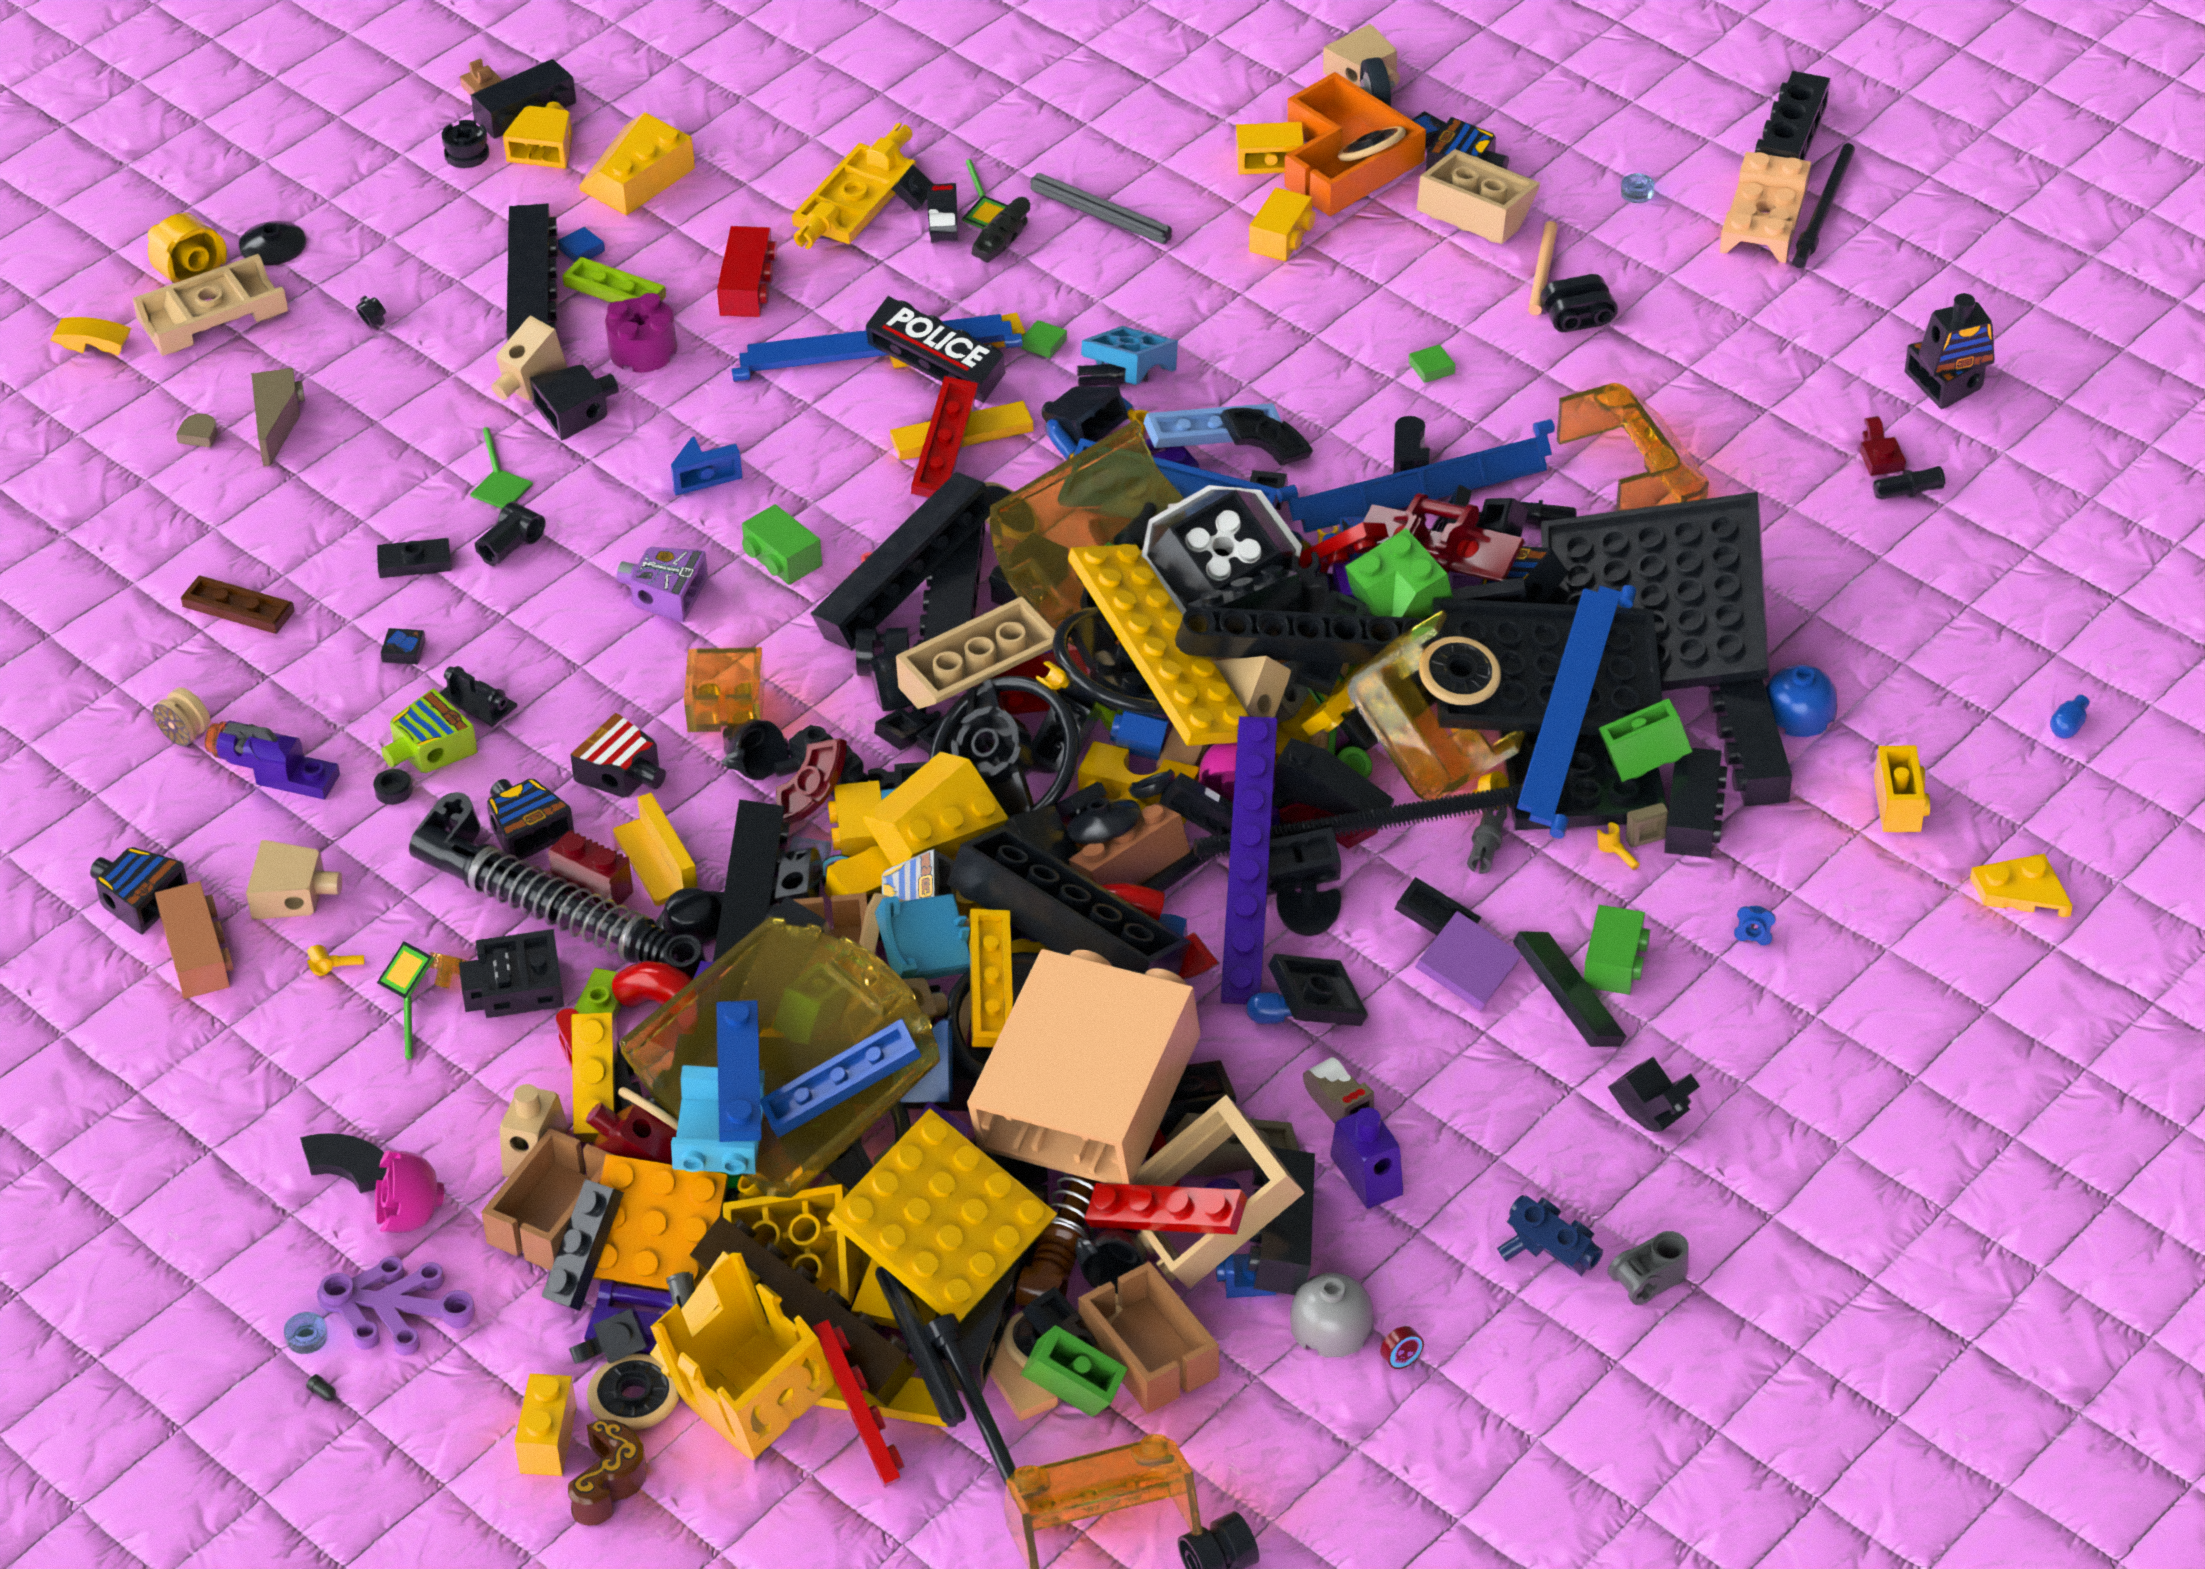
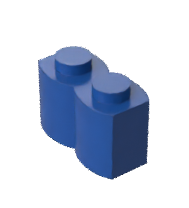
M1124 710L1123 715L1115 714L1110 732V741L1116 742L1115 745L1117 747L1129 749V754L1158 761L1166 737L1169 720L1149 714Z

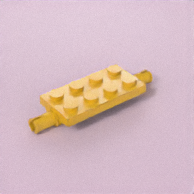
M896 123L885 138L880 137L871 146L858 143L792 214L793 226L800 228L794 234V241L798 246L803 247L805 245V249H810L821 235L851 244L896 194L891 188L912 164L916 166L915 160L905 158L900 152L905 143L912 138L913 133L909 126L905 124L902 126V123Z

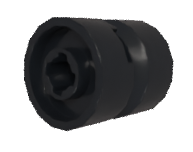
M877 628L856 629L857 676H871L869 662L877 659L874 648L884 647V652L897 651L898 653L909 650L908 628H887L884 634H880Z
M1236 1511L1210 1523V1530L1201 1526L1178 1537V1549L1186 1569H1245L1259 1562V1551L1252 1531L1245 1519Z

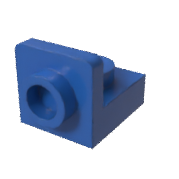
M1232 1253L1216 1267L1217 1282H1225L1226 1298L1276 1295V1292L1253 1289L1254 1271L1247 1270L1249 1254L1233 1255Z

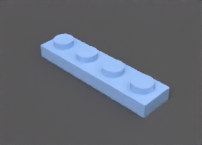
M1269 403L1147 413L1143 424L1154 447L1165 448L1233 442L1220 418L1223 410L1257 409L1264 411V415L1281 423L1282 421L1274 404Z

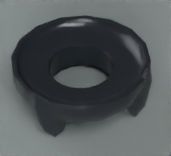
M1169 769L1166 772L1133 782L1128 791L1135 799L1145 800L1146 798L1163 793L1175 780V773Z

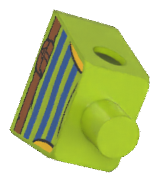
M434 688L391 719L390 727L393 742L381 748L382 756L390 767L393 768L408 760L421 773L431 772L478 752L474 726Z

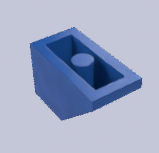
M944 1018L917 1044L922 1057L893 1073V1090L900 1093V1102H950L953 1100V1018Z

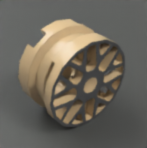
M178 687L168 694L167 699H162L153 706L152 713L157 726L167 738L179 746L189 745L196 739V735H200L210 728L208 725L211 723V719L206 707L196 695L185 688Z

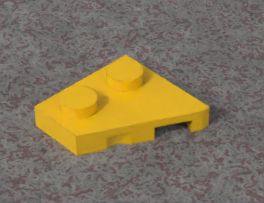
M2045 853L1972 867L1970 879L1983 904L1986 906L1999 908L2013 907L2020 911L2033 913L2035 906L2059 909L2058 916L2060 917L2071 916L2073 905Z

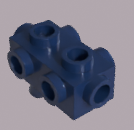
M1527 1195L1518 1197L1509 1211L1510 1217L1507 1223L1515 1230L1517 1235L1497 1248L1505 1262L1525 1249L1535 1257L1542 1251H1545L1581 1277L1587 1269L1591 1270L1598 1264L1603 1255V1249L1591 1240L1595 1234L1575 1219L1569 1225L1558 1217L1562 1211L1551 1202L1541 1197L1537 1203Z

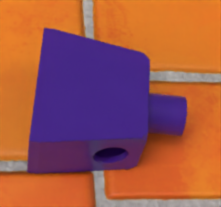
M1367 1107L1360 1109L1357 1113L1339 1119L1335 1124L1330 1157L1364 1206L1369 1209L1403 1195L1400 1147L1381 1120L1380 1113L1374 1108Z

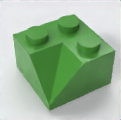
M1407 528L1345 566L1352 593L1359 601L1366 603L1365 608L1372 616L1424 619L1431 615L1433 598L1453 599L1448 574Z

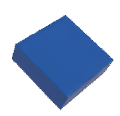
M582 227L557 240L558 249L574 262L580 257L591 259L605 251L604 242L586 227Z

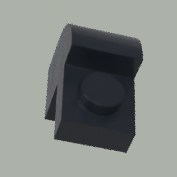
M1653 1056L1634 1066L1610 1084L1608 1089L1629 1117L1649 1131L1661 1132L1691 1110L1688 1105L1692 1101L1688 1095L1698 1089L1700 1085L1691 1073L1672 1083Z

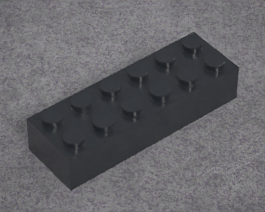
M1004 825L962 843L947 884L958 890L963 898L975 901L986 909L1009 910L1010 924L1021 930L1025 937L1042 943L1053 952L1070 955L1075 950H1089L1104 957L1113 967L1140 974H1145L1150 969L1158 968L1178 975L1191 943L1188 939Z

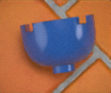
M1795 664L1782 668L1769 680L1765 689L1776 724L1779 727L1785 728V734L1794 737L1818 735L1827 730V724L1835 721L1837 714V690L1829 676L1819 668Z

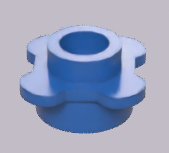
M1761 906L1741 907L1737 912L1739 926L1735 928L1734 936L1739 941L1748 939L1757 941L1760 945L1770 944L1773 938L1770 930L1776 921L1775 915ZM1751 924L1758 925V928H1753Z

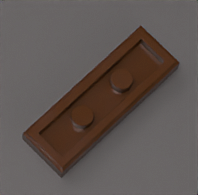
M201 575L194 580L181 596L182 607L274 634L279 632L294 612L293 602Z

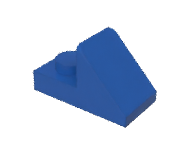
M694 436L691 437L671 464L675 496L742 479L741 457L736 443L702 452Z

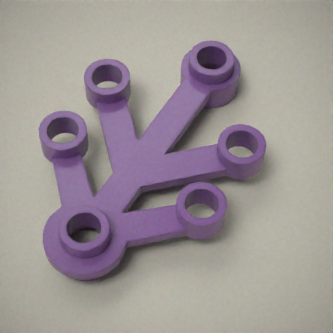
M389 1256L382 1259L377 1266L353 1278L344 1273L330 1274L321 1281L317 1291L320 1306L329 1312H340L353 1330L355 1345L364 1350L374 1348L379 1343L380 1337L377 1325L372 1321H366L358 1306L370 1307L375 1310L393 1335L396 1352L404 1356L414 1354L419 1349L420 1342L417 1331L412 1327H408L398 1312L443 1318L447 1325L455 1329L468 1326L475 1316L473 1298L466 1291H451L444 1295L441 1300L407 1296L420 1288L432 1291L443 1285L442 1267L435 1262L425 1263L419 1267L418 1271L404 1277L402 1261L397 1257ZM389 1269H397L393 1272H386ZM431 1274L436 1275L433 1278H425L426 1276ZM380 1281L388 1285L378 1291L366 1290ZM365 1333H371L368 1337H361ZM405 1339H411L408 1343H401Z

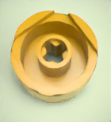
M189 212L171 215L160 224L152 226L148 232L149 261L159 273L172 283H177L219 268L221 264L225 265L227 247L224 239L215 230Z

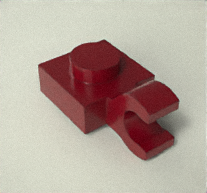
M1879 416L1865 418L1864 422L1868 431H1863L1862 433L1864 442H1861L1860 454L1870 476L1904 471L1906 459L1896 438L1884 437L1883 425Z

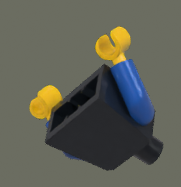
M1076 386L1054 402H1046L1042 407V417L1046 421L1045 431L1054 446L1066 460H1072L1080 438L1098 442L1126 419L1130 420L1129 432L1137 438L1143 437L1144 430L1146 429L1143 422L1146 414L1149 412L1145 410L1134 411L1132 409L1133 405L1121 396L1119 387Z

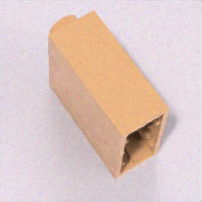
M1041 949L967 1101L977 1147L986 1152L1102 1183L1133 1185L1201 1035L1193 987L1188 986L1180 976L1168 970L1155 968L1146 971L1145 974H1140L1113 967L1104 957L1089 950H1075L1070 955Z

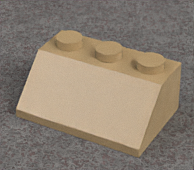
M1454 149L1420 176L1416 210L1428 214L1433 219L1453 224L1463 231H1470L1485 237L1490 242L1503 244L1519 231L1539 190L1540 182Z

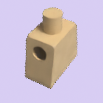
M1371 24L1324 46L1323 73L1327 76L1336 72L1355 85L1360 86L1361 62L1368 58L1379 57L1385 64L1389 82L1394 81L1396 86L1400 79V75L1397 73L1396 48Z
M530 315L497 353L496 360L501 376L491 385V388L502 400H506L513 393L528 401L533 400L530 377L568 368L556 330Z
M1268 656L1219 660L1215 662L1216 667L1249 717L1275 718L1291 674L1289 668Z
M261 840L246 891L251 918L269 919L312 915L316 911L320 894L340 895L342 890V873L324 871L321 854L317 849Z
M523 1084L515 1089L514 1097L499 1129L502 1174L504 1177L511 1176L549 1128L564 1134L566 1133L568 1125L557 1093L536 1088L531 1084ZM527 1143H528L529 1148H528L527 1150H525V1147H526V1145H527Z

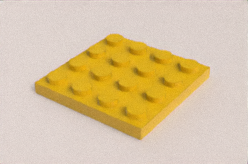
M929 1108L839 1202L826 1220L941 1316L954 1313L960 1324L1051 1224L1057 1213Z

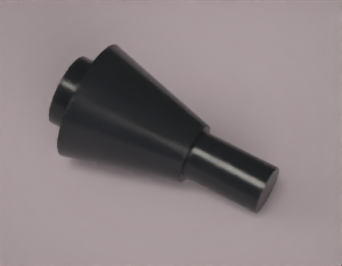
M1146 502L1139 515L1115 535L1113 544H1136L1141 551L1149 519L1155 516L1158 510L1157 506L1152 502Z

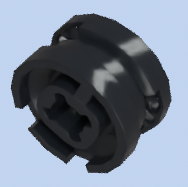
M459 120V125L453 126L450 123L443 129L441 133L442 144L445 147L444 157L448 164L458 168H472L487 160L489 146L486 143L487 131L483 124L478 126L476 121Z

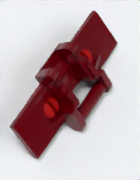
M1417 493L1406 511L1372 504L1363 521L1386 524L1389 537L1377 542L1376 546L1407 528L1447 574L1451 571L1495 582L1506 579L1525 542L1521 537L1475 527L1479 519V508L1476 505L1459 506L1429 499L1426 494ZM1425 514H1433L1457 521L1454 524H1446L1441 533L1427 529Z

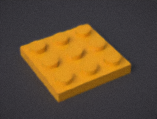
M606 1154L600 1184L624 1192L592 1279L599 1281L608 1279L616 1281L617 1284L670 1292L666 1278L677 1273L690 1272L693 1273L696 1290L709 1271L693 1259L690 1253L718 1217L722 1215L729 1181L728 1174L708 1171L688 1172L672 1169L670 1164Z

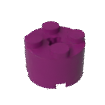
M646 293L641 297L627 299L622 302L616 301L608 305V313L605 318L610 359L616 366L622 369L623 365L630 366L633 372L641 373L658 370L670 362L669 357L673 352L674 354L677 352L674 315L671 308L666 303L660 301L659 295Z

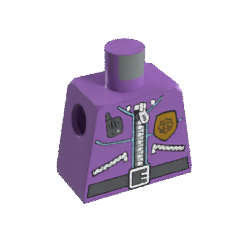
M650 547L645 551L639 564L624 561L619 564L616 575L617 582L631 585L632 602L636 607L684 623L708 579L705 551Z

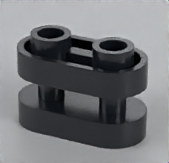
M1588 274L1551 282L1542 290L1540 300L1547 313H1549V318L1554 328L1559 332H1571L1605 325L1611 322L1618 312V306L1613 296L1609 293L1607 284L1603 277L1598 274Z

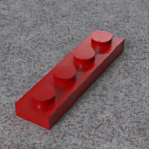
M944 376L911 485V494L930 498L954 474L977 396L978 383Z
M1096 1183L1084 1220L1090 1227L1237 1235L1248 1197L1241 1189Z
M829 1320L812 1326L813 1333L819 1339L830 1371L884 1488L900 1481L901 1477L898 1470L904 1468L903 1461L894 1444L886 1446L880 1431L886 1428L885 1422L877 1405L868 1407L862 1391L868 1389V1386L859 1366L856 1365L852 1368L849 1366L844 1352L850 1350V1347L841 1327L838 1326L832 1329Z

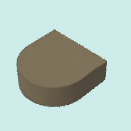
M194 414L187 417L176 433L178 443L211 447L218 434L216 421L208 414Z

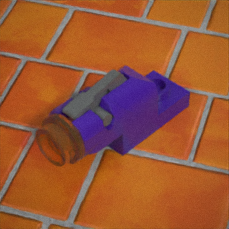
M230 720L228 722L222 721L219 724L213 723L207 730L205 737L206 751L212 753L215 758L225 759L228 763L252 768L256 785L325 800L340 776L337 763L305 757L302 743L297 737L273 733L271 729L266 727H258L253 724L248 725Z

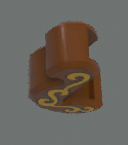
M597 1420L586 1425L589 1445L601 1459L568 1483L572 1516L575 1521L583 1525H598L612 1517L614 1513L612 1501L629 1498L637 1493L646 1481V1460L643 1443L631 1428L615 1420Z

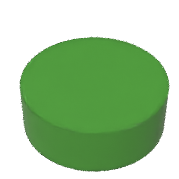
M1347 747L1336 756L1366 779L1371 775L1372 761L1364 750L1358 747Z

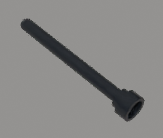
M954 1313L938 1317L926 1324L923 1329L932 1345L935 1344L938 1350H943L1013 1504L1020 1508L1025 1507L1029 1503V1495L958 1343L961 1340L959 1333L962 1330Z

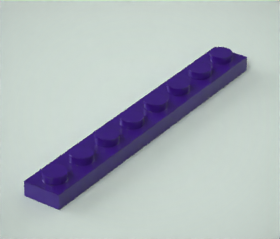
M1239 716L1221 983V1003L1247 1004L1251 996L1261 992L1278 725L1277 718Z

